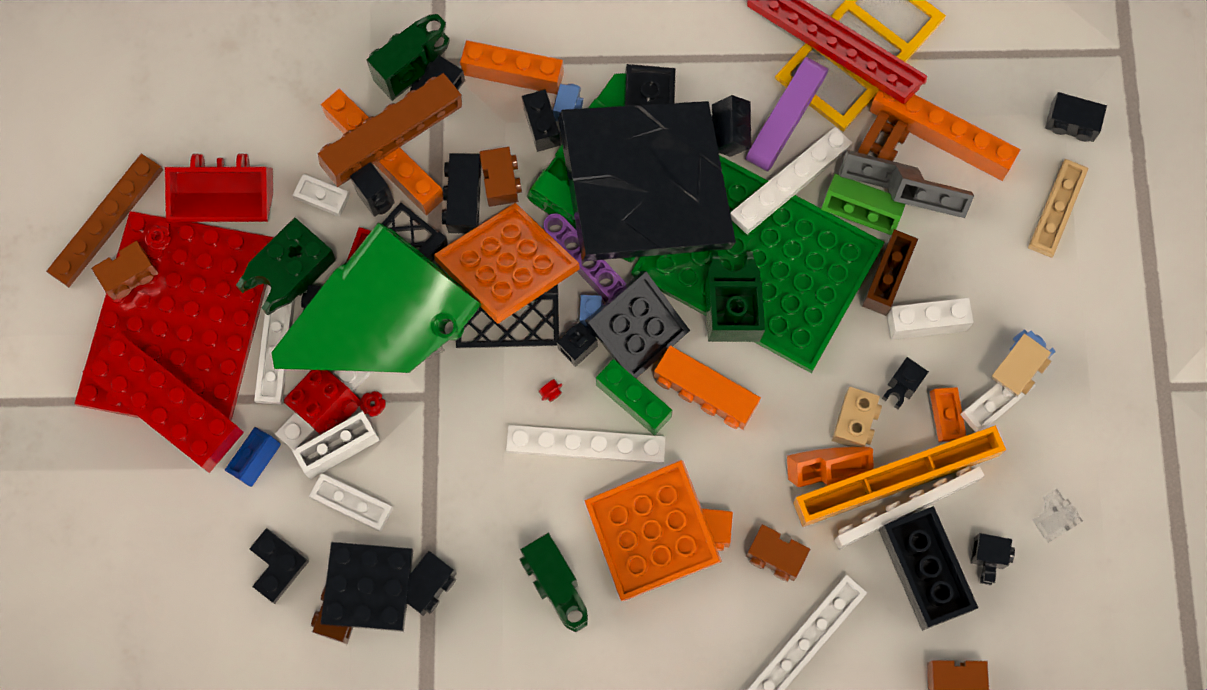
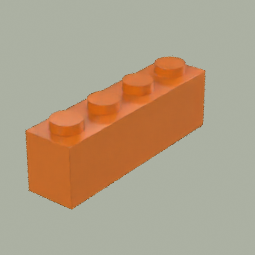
M466 40L460 61L461 69L465 76L537 91L546 89L547 93L556 95L558 94L564 74L563 60L468 40Z
M671 345L654 370V378L659 386L667 390L670 388L679 392L678 396L689 403H692V401L698 403L704 412L711 416L717 414L724 418L725 424L734 429L739 427L744 430L761 397Z

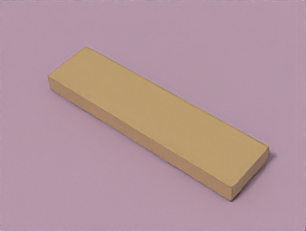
M1064 159L1028 246L1029 249L1050 258L1054 256L1089 168Z

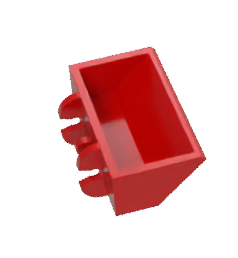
M202 154L191 155L190 167H165L166 222H268L273 197V168L250 167L247 154H237L236 167H224V158H217V167H205V160Z

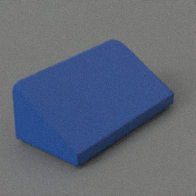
M254 427L225 468V471L249 487H252L279 449L280 442Z

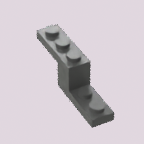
M849 150L846 151L839 170L840 177L888 188L895 202L961 218L966 217L974 198L972 191L924 180L918 167Z

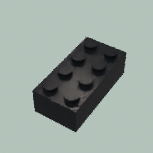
M934 506L888 523L879 530L922 631L979 608Z

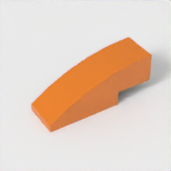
M839 447L788 455V480L798 488L821 481L826 485H830L873 470V448Z

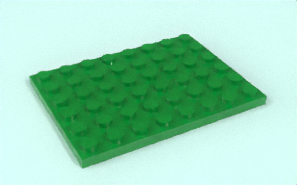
M719 155L731 213L765 185L768 180ZM794 195L748 234L732 221L736 243L731 249L716 251L722 265L729 271L741 270L744 267L746 252H753L762 282L765 331L760 342L755 343L812 374L885 242ZM711 251L644 256L639 258L631 272V276L636 277L642 270L646 271L661 292L707 316L705 279L709 271Z

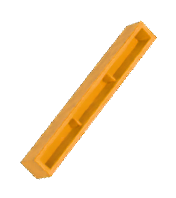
M995 425L800 495L795 498L793 504L802 527L955 473L968 466L971 467L999 457L1006 451V448Z

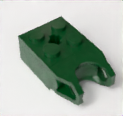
M439 14L427 15L414 22L400 34H394L387 44L382 48L375 49L369 55V58L366 59L373 81L391 101L410 88L416 80H420L425 74V68L429 62L435 61L438 55L441 56L448 48L450 39L444 33L446 22ZM431 21H438L441 24L438 30L429 32L426 26ZM442 37L444 43L439 47H434L438 39Z
M294 217L248 263L243 276L239 279L236 286L242 293L261 284L271 286L270 293L262 306L264 313L270 315L277 309L290 304L298 295L301 296L307 290L308 285H312L336 261V258L331 248Z
M711 251L709 271L705 279L708 342H760L765 331L763 293L760 271L754 260L753 252H746L744 267L741 270L729 271L722 265L718 252Z
M549 532L520 549L523 557L519 558L524 570L528 576L532 574L535 576L536 581L533 584L542 600L546 597L548 598L563 625L575 633L588 626L586 606L575 589L578 587L577 579ZM571 611H580L582 618L578 622L569 621L567 617Z

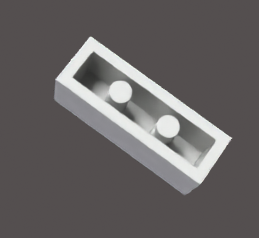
M969 298L892 306L887 314L891 340L966 332L974 323Z
M362 411L292 452L304 474L311 480L380 441Z

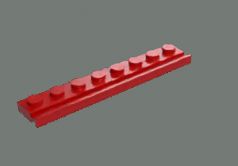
M747 0V7L902 104H905L920 89V86L927 82V75L805 0Z

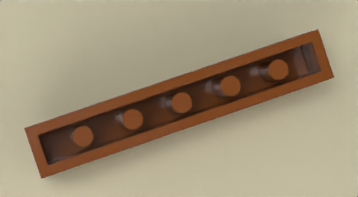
M444 73L438 77H432L421 88L408 92L399 102L389 104L377 116L367 118L355 130L345 132L341 139L333 144L325 145L317 153L319 165L334 184L339 187L350 180V175L369 162L375 164L462 107V95Z

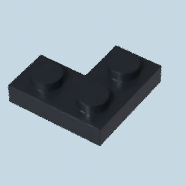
M266 528L250 547V550L269 564V566L252 587L275 604L309 561Z

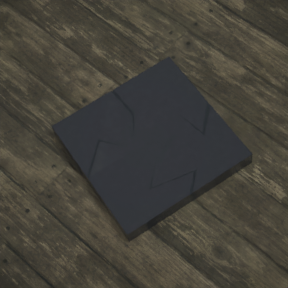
M709 101L561 110L558 120L582 262L728 250L734 246L736 240Z

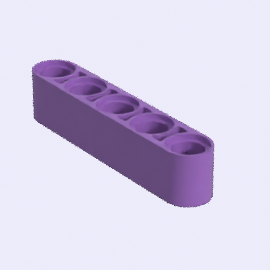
M808 57L803 60L746 156L748 162L767 172L771 169L823 83L829 68Z
M555 213L546 217L544 220V230L579 262L580 270L577 272L599 296H602L605 302L626 285L624 280L605 260H595L593 262L596 265L593 268H585L583 263L586 261L582 262L580 248L578 247L575 250H568L566 248L569 243L579 245L575 228L560 214ZM553 225L562 227L558 232H551L549 230ZM610 279L613 284L604 287L600 284V281Z

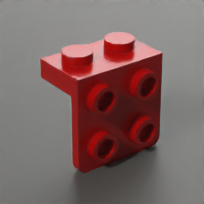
M311 370L284 399V403L305 420L319 435L346 421L362 404L360 399L328 370Z

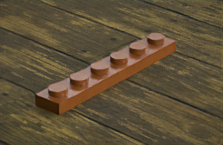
M141 153L46 272L69 288L163 171L162 167Z

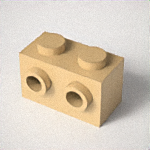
M1024 333L994 372L992 379L1017 397L1021 392L1026 395L1035 384L1031 379L1037 371L1042 374L1052 362L1048 359L1051 352Z
M849 386L832 441L848 447H865L866 444L870 445L875 432L874 429L870 428L873 419L878 420L882 405L878 404L880 396Z

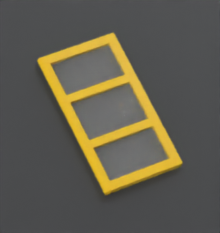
M845 0L831 17L904 62H907L945 20L946 15L926 0ZM805 43L777 73L775 79L787 88L806 57L829 68L823 83L809 106L844 132L875 98L879 89Z

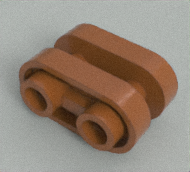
M880 111L857 153L869 155L871 151L877 154L878 158L894 161L898 154V151L895 150L897 144L903 145L910 132L906 129L908 124L898 120L894 126L887 122L890 115ZM882 131L890 135L884 146L876 143Z

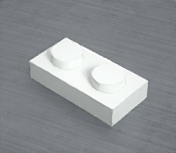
M303 174L292 196L298 201L340 217L350 197V193Z

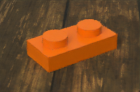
M958 387L938 388L929 391L938 442H950L967 436L964 419L960 415L962 408Z

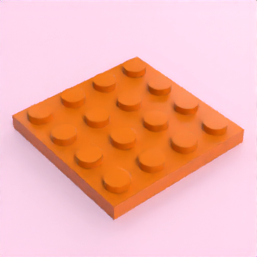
M516 203L434 254L435 261L468 291L471 297L481 303L480 307L497 324L580 270L579 262Z
M682 460L584 500L621 601L629 600L722 562L688 471Z

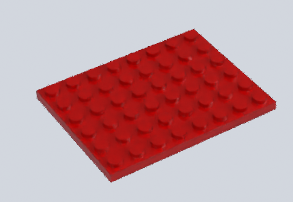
M130 211L118 251L137 241L145 250L159 274L155 275L149 283L135 287L123 298L113 300L106 293L85 368L112 337L119 332L232 421L267 287L266 284H261L242 293L236 284L243 276L248 263L274 237L193 222H166L165 217ZM158 226L159 228L165 227L169 230L171 240L166 249L153 250L151 246L146 244L145 236L148 235L150 228ZM83 373L74 403L76 406L139 418Z

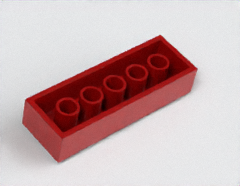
M119 332L112 337L82 371L208 473L214 469L244 433L235 423Z

